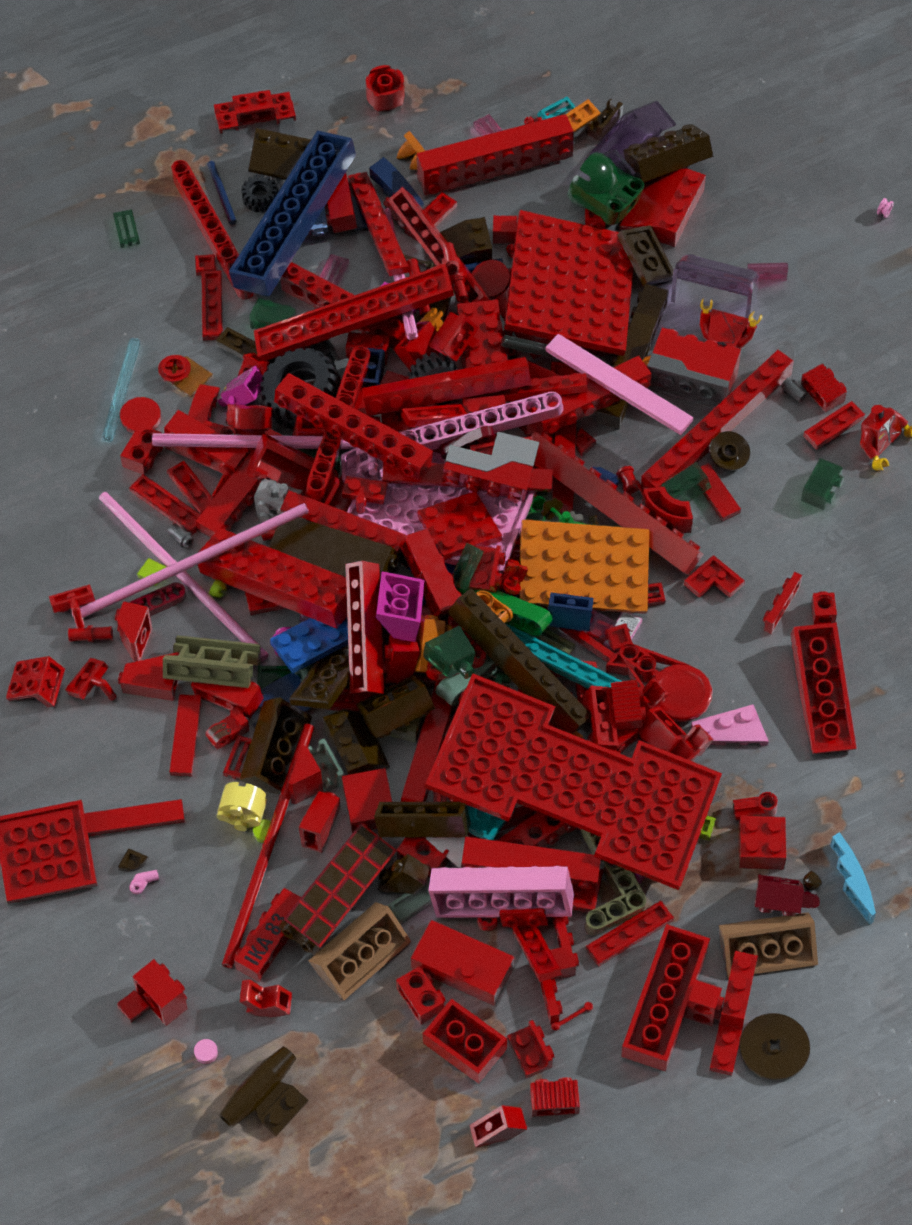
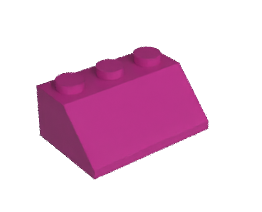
M382 571L376 618L393 638L415 642L421 621L424 580Z

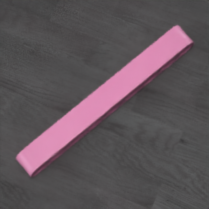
M548 392L399 433L434 450L438 449L441 444L482 426H492L494 433L557 417L563 412V403L558 393ZM551 402L558 403L555 407L548 406ZM532 407L538 408L533 413L528 412V410ZM510 413H517L514 418H508ZM491 418L497 419L494 423H487ZM469 424H476L472 429L467 428ZM450 429L456 430L453 434H446ZM428 435H435L431 440L426 439Z

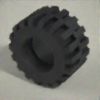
M431 352L430 356L424 354L421 360L419 358L415 360L416 365H411L410 369L412 372H408V378L424 377L459 370V368L449 357L441 353L437 355L435 352ZM453 400L435 404H437V406H442L445 404H451Z

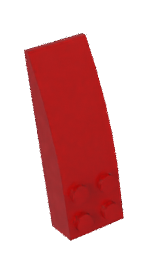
M837 622L793 627L790 636L801 704L812 754L856 750Z

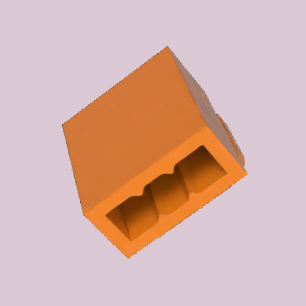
M421 615L420 626L416 636L420 653L414 672L426 673L429 660L451 653L452 626L446 625L445 621L438 620V616Z

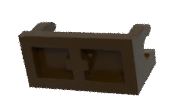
M611 98L607 101L606 108L597 119L587 125L585 132L586 135L601 143L623 118V103L618 102L616 107H614Z

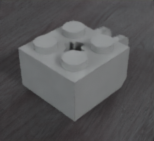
M262 479L254 495L257 519L265 522L284 513L281 512L280 508L288 490L304 496L303 490L289 487L284 483H276L274 480Z

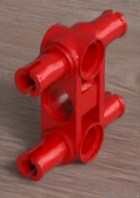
M448 242L441 246L445 262L435 267L446 264L456 300L463 302L469 298L465 287L467 271L463 267L461 260L457 258L454 244ZM413 258L406 261L409 267V276L421 273L417 259ZM430 304L418 308L422 318L431 310Z

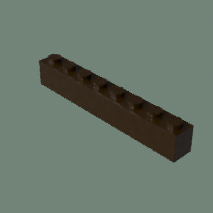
M646 284L643 292L639 291L637 297L638 305L633 307L631 312L632 321L631 323L628 322L626 352L624 356L615 354L612 363L614 367L637 356H640L642 361L644 357L648 356L668 304L669 290ZM620 399L607 408L603 407L595 411L596 423L620 429L629 403Z
M472 589L455 601L447 613L517 687L528 696L556 706L550 719L554 726L572 735L579 731L591 718V714Z

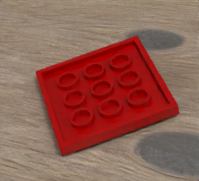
M82 800L0 816V864L8 904L98 886Z

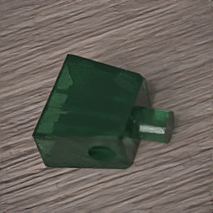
M460 626L425 643L423 657L446 677L460 673L464 679H468L472 676V673L474 674L475 670L472 665L475 651Z

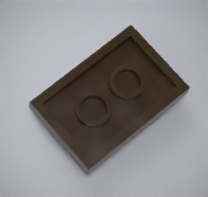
M651 225L622 230L617 234L643 286L671 281L677 276Z

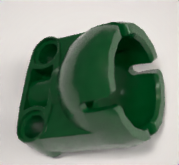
M594 152L580 167V171L591 178L590 181L575 175L568 189L567 196L577 206L586 208L601 217L606 224L616 225L638 203L644 189V183L641 179L632 177L615 166L612 160L604 154Z

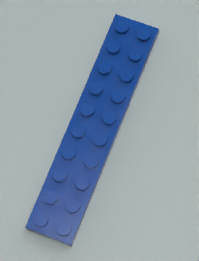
M445 563L447 571L453 576L455 587L462 579L471 580L472 569ZM424 596L422 600V606L427 604L424 599ZM346 617L338 628H334L316 619L309 618L270 639V644L290 671L295 673L348 645V619Z

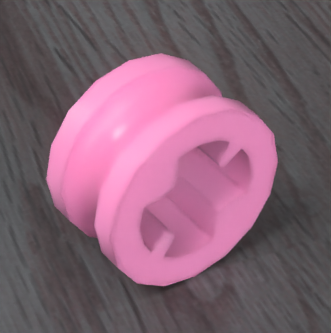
M883 198L878 207L877 214H883V217L887 218L894 202H888L886 198Z

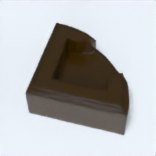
M128 848L118 865V869L124 872L139 870L147 864L149 857Z

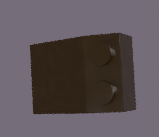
M485 217L464 220L440 232L447 242L454 244L455 252L464 265L492 260V244Z

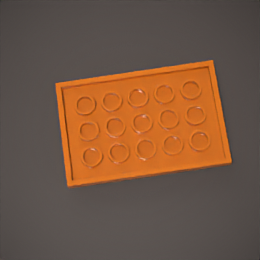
M534 520L521 521L520 565L527 566L528 572L523 582H520L521 591L519 599L537 606L548 607L550 593L552 592L594 598L592 610L640 614L648 612L649 529Z

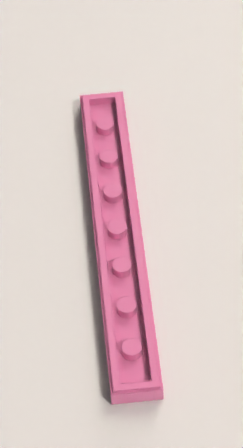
M557 334L546 346V352L578 372L587 373L589 379L679 435H682L693 422V417L560 334Z

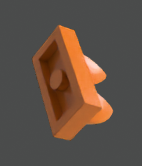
M410 131L403 135L407 141L399 149L396 158L403 159L412 156L416 152L425 151ZM416 155L411 160L410 170H417Z

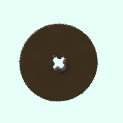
M768 1013L754 1018L744 1028L740 1038V1054L745 1065L755 1075L767 1080L781 1081L792 1078L805 1067L810 1054V1041L806 1031L796 1020L783 1014ZM776 1043L779 1044V1050H778V1049H774V1050H771V1049H770V1048H771V1044H773V1045H775Z

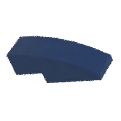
M385 157L369 167L370 178L383 188V194L386 197L393 196L403 187L415 198L421 207L424 206V202L410 183Z

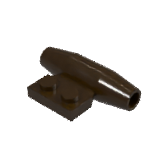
M282 1046L261 1062L234 1091L219 1114L221 1120L233 1128L252 1112L256 1111L259 1121L277 1137L309 1101L293 1085L282 1082L296 1060L295 1055L288 1048Z

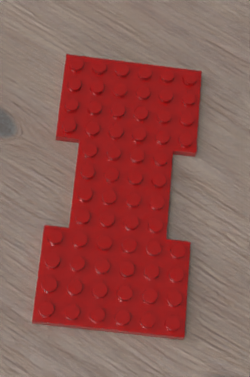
M472 673L424 788L508 822L516 803L600 836L601 838L594 857L679 890L722 773L640 740L636 745L632 758L548 725L556 706Z

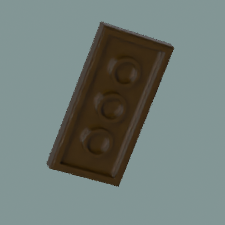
M343 647L318 660L289 698L291 705L330 709L350 681L349 647Z

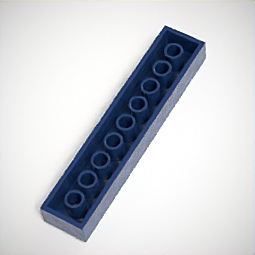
M317 130L229 270L234 288L268 297L271 295L354 160L356 151L352 138Z

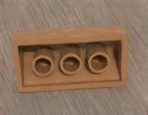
M375 902L308 961L319 977L342 1000H346L405 948L411 940L390 908Z
M809 912L795 914V916H779L719 925L720 946L728 978L735 951L758 956L754 974L818 965L815 922Z

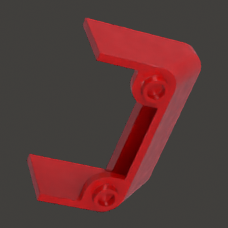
M262 434L247 468V476L257 480L268 477L280 484L284 483L289 487L303 490L305 496L307 480L315 458L267 434ZM335 469L333 470L325 497L321 501L329 505L339 486L338 472Z

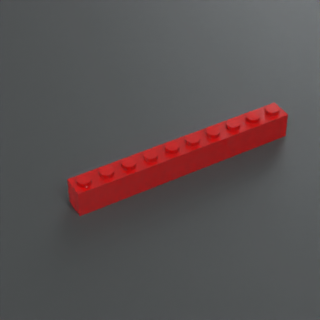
M780 350L772 354L641 476L642 488L665 487L666 491H668L710 452V443L719 433L732 431L769 397L785 379L792 375L794 360Z
M533 432L531 435L533 441L539 442L535 458L537 465L543 469H552L553 477L621 527L649 529V547L682 572L688 575L691 573L704 555L699 551L701 547L692 540L689 543L682 538L684 536L683 533L676 528L670 530L666 527L667 522L658 515L656 518L651 516L649 508L641 503L639 506L632 502L634 498L625 491L621 494L616 490L618 487L609 479L606 482L600 478L601 473L592 467L590 470L583 466L585 462L576 455L572 458L567 454L569 450L561 444L557 446L551 442L553 438L545 432L541 434Z

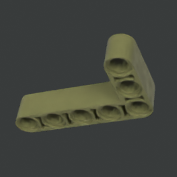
M580 829L582 837L594 855L597 843H599L601 837ZM602 859L600 861V868L603 869V873L617 898L591 910L587 914L584 928L591 936L601 935L623 924L644 911L646 905V896L632 871L619 866L612 868L608 865L607 861ZM619 881H627L630 886L622 887ZM637 900L641 905L633 906L630 904V901ZM613 909L618 910L621 915L613 916L610 911ZM596 919L601 925L593 926L590 921Z

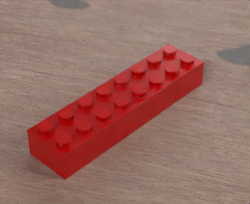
M564 114L416 153L417 179L424 196L448 189H455L463 185L474 184L482 180L492 179L497 176L511 174L516 171L530 169L531 167L549 164L550 162L573 157L574 130L567 115Z
M219 528L198 552L237 534ZM249 540L198 564L199 571L203 575L218 579L225 584L314 620L316 619L334 628H338L347 617L346 577L255 541Z

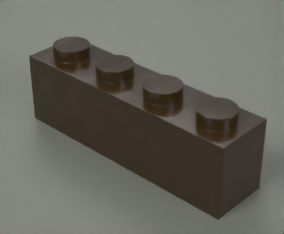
M379 802L374 815L379 837L460 838L467 837L471 824L468 807L465 803Z

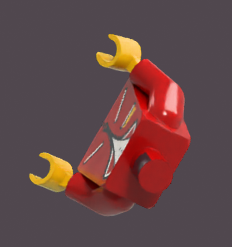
M874 405L869 416L861 424V449L865 451L869 459H873L872 468L876 471H883V467L889 466L886 458H879L878 456L902 433V429H904V436L906 438H912V426L908 425V421L893 408H885L882 405Z

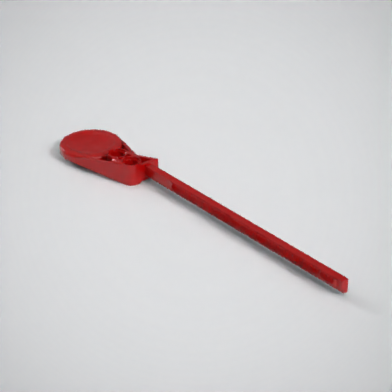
M558 628L607 662L606 673L629 676L631 680H637L638 687L642 686V688L645 687L642 682L648 683L651 679H656L669 693L660 707L673 721L687 722L697 719L707 711L712 702L713 689L709 678L701 670L689 664L632 643L624 644L615 654L584 631ZM656 663L668 665V667L659 672L656 670ZM648 667L650 670H643L642 668Z

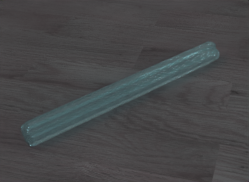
M131 338L128 342L102 433L104 441L112 442L120 418V410L125 401L140 348V340L137 338Z

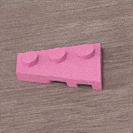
M754 705L691 722V728L699 724L714 739L710 745H725L726 743H740V745L760 743V745H768L769 743Z

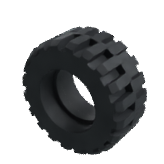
M303 348L295 349L294 352H285L284 356H278L273 364L270 363L267 367L268 371L264 372L262 377L264 382L260 383L261 399L265 406L272 407L274 419L286 428L292 429L293 427L295 429L297 415L286 408H281L274 402L275 389L286 375L290 373L303 381L313 379L315 380L314 387L334 398L337 396L341 378L331 361L323 353L314 351V349L306 348L304 351Z

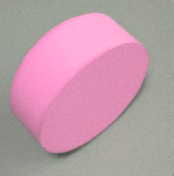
M209 1039L200 1040L194 1047L195 1058L202 1064L212 1063L218 1056L216 1044Z

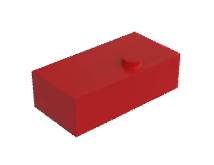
M431 920L411 956V969L420 966L423 972L427 971L433 979L495 1006L514 969V956Z

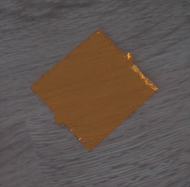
M185 356L191 365V372L188 378H184L182 383L180 381L174 382V384L170 381L167 382L191 398L196 393L199 385H205L213 377V374ZM177 365L172 370L173 374L178 370Z

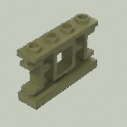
M177 635L173 644V653L178 652L179 655L164 656L163 678L249 688L253 676V665L258 666L261 663V645Z

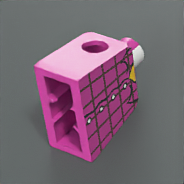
M254 366L231 380L221 395L217 397L219 405L221 407L234 403L246 405L254 401L261 392L260 383L264 382L262 380L263 375L258 368Z

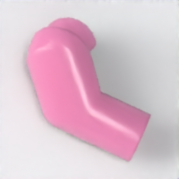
M157 870L136 874L130 883V891L133 894H140L149 882L159 881Z

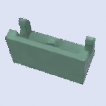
M324 738L319 741L318 748L313 750L309 746L308 749L321 770L323 791L325 793L343 786L342 776H344V773Z

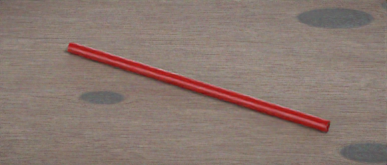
M304 724L221 964L225 968L231 969L233 967L234 955L240 947L290 801L289 780L302 745L308 748L315 729L311 724Z

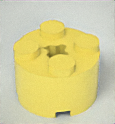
M239 782L228 783L223 790L217 811V819L234 825V828L238 831H247V828L259 826L267 799H265L266 793L252 784L246 783L244 787L238 786Z

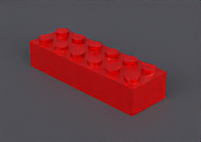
M666 924L622 1045L621 1057L666 1072L686 1015L688 999L694 981L699 978L709 949L710 938Z

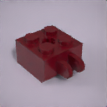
M758 874L754 902L755 907H758L760 912L772 913L773 910L782 911V915L795 916L796 913L801 914V908L813 909L820 906L819 896L811 892H804L803 885L799 880Z

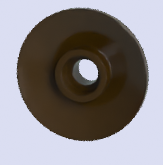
M721 432L710 443L709 451L712 460L724 470H739L749 461V444L743 436L736 432ZM725 451L730 452L731 456L726 455Z

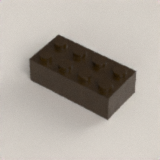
M692 124L684 125L682 129L665 132L660 137H651L641 144H632L629 148L623 150L627 172L643 182L714 157L709 134Z

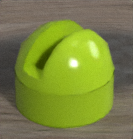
M216 579L209 595L216 598L223 597L225 594L221 590L227 591L225 583Z

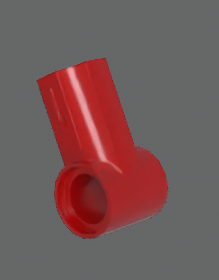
M764 792L757 797L733 800L735 820H740V816L774 817L777 813L778 804L776 795L771 792ZM765 803H769L772 805V807L765 808L762 805Z

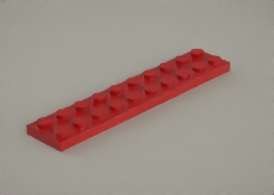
M444 264L254 330L258 358L260 361L271 360L284 355L285 352H293L295 349L308 347L312 344L454 296L447 266Z

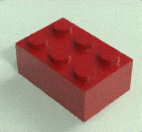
M452 998L423 1032L424 1045L478 1084L507 1050V1038Z

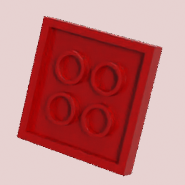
M471 492L417 510L420 522L424 529H428L430 535L434 537L436 548L439 554H442L444 560L474 551L477 546L486 547L502 541L501 532L477 492Z

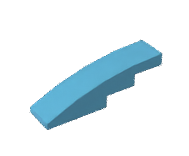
M839 832L832 836L830 847L839 857L836 868L845 879L842 890L870 925L874 922L876 914L872 894L855 854Z

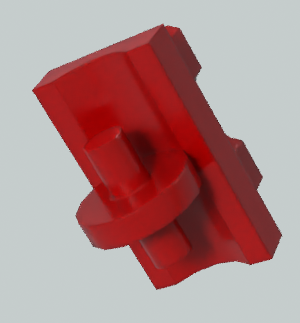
M508 559L502 572L501 586H497L496 590L514 597L516 594H519L521 591L520 582H523L528 572L527 566L520 565L519 561Z

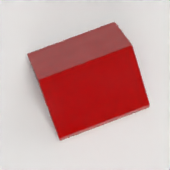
M305 745L301 747L288 783L292 804H297L316 795L318 791H323L321 770Z

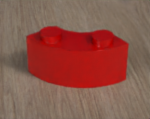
M665 487L643 489L642 504L651 510L649 513L651 516L656 518L658 515L667 522L666 527L670 530L676 528L681 533H691L693 516L689 501L674 499L667 493Z

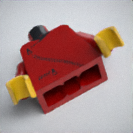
M704 298L701 300L700 307L702 311L699 325L705 340H714L721 347L733 345L741 349L753 339L757 329L756 324L763 318L762 314L758 320H755L753 318L755 311H753L749 318L712 309V299L709 306L703 304Z

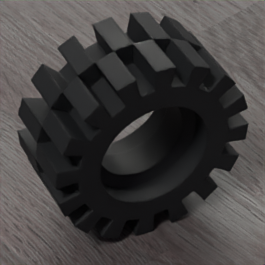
M254 175V179L249 177L248 182L245 180L244 185H242L243 203L248 209L252 207L253 212H256V209L259 212H262V209L267 211L278 194L277 185L273 179L270 180L269 176L265 179L264 175H261L260 178ZM256 191L267 192L263 196L252 195Z

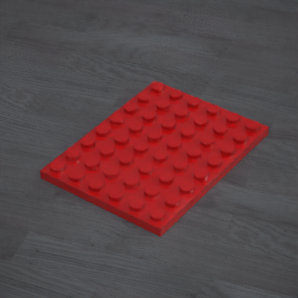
M520 210L517 221L504 329L553 340L557 334H560L577 346L624 356L627 343L633 266L617 237L619 232Z

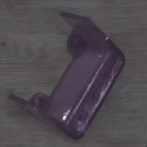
M658 101L628 111L619 118L585 158L584 162L594 152L602 153L610 158L615 166L632 176L636 172L624 159L623 150L629 148L632 144L646 142L651 137H660L662 131L674 127L676 123Z
M693 254L684 255L676 263L673 271L671 302L675 303L682 281L685 280L748 296L745 318H749L757 299L760 277L752 269L697 257Z

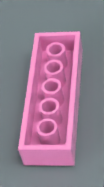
M443 867L431 870L429 894L436 918L500 917V910L544 908L547 917L572 916L574 892L568 867Z

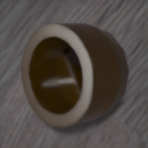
M809 871L803 878V886L809 891H814L823 884L820 877L813 871Z

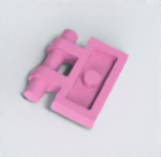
M358 447L342 454V481L345 482L346 476L365 478L366 471H369L370 475H375L379 468V461L376 457H371L367 452Z

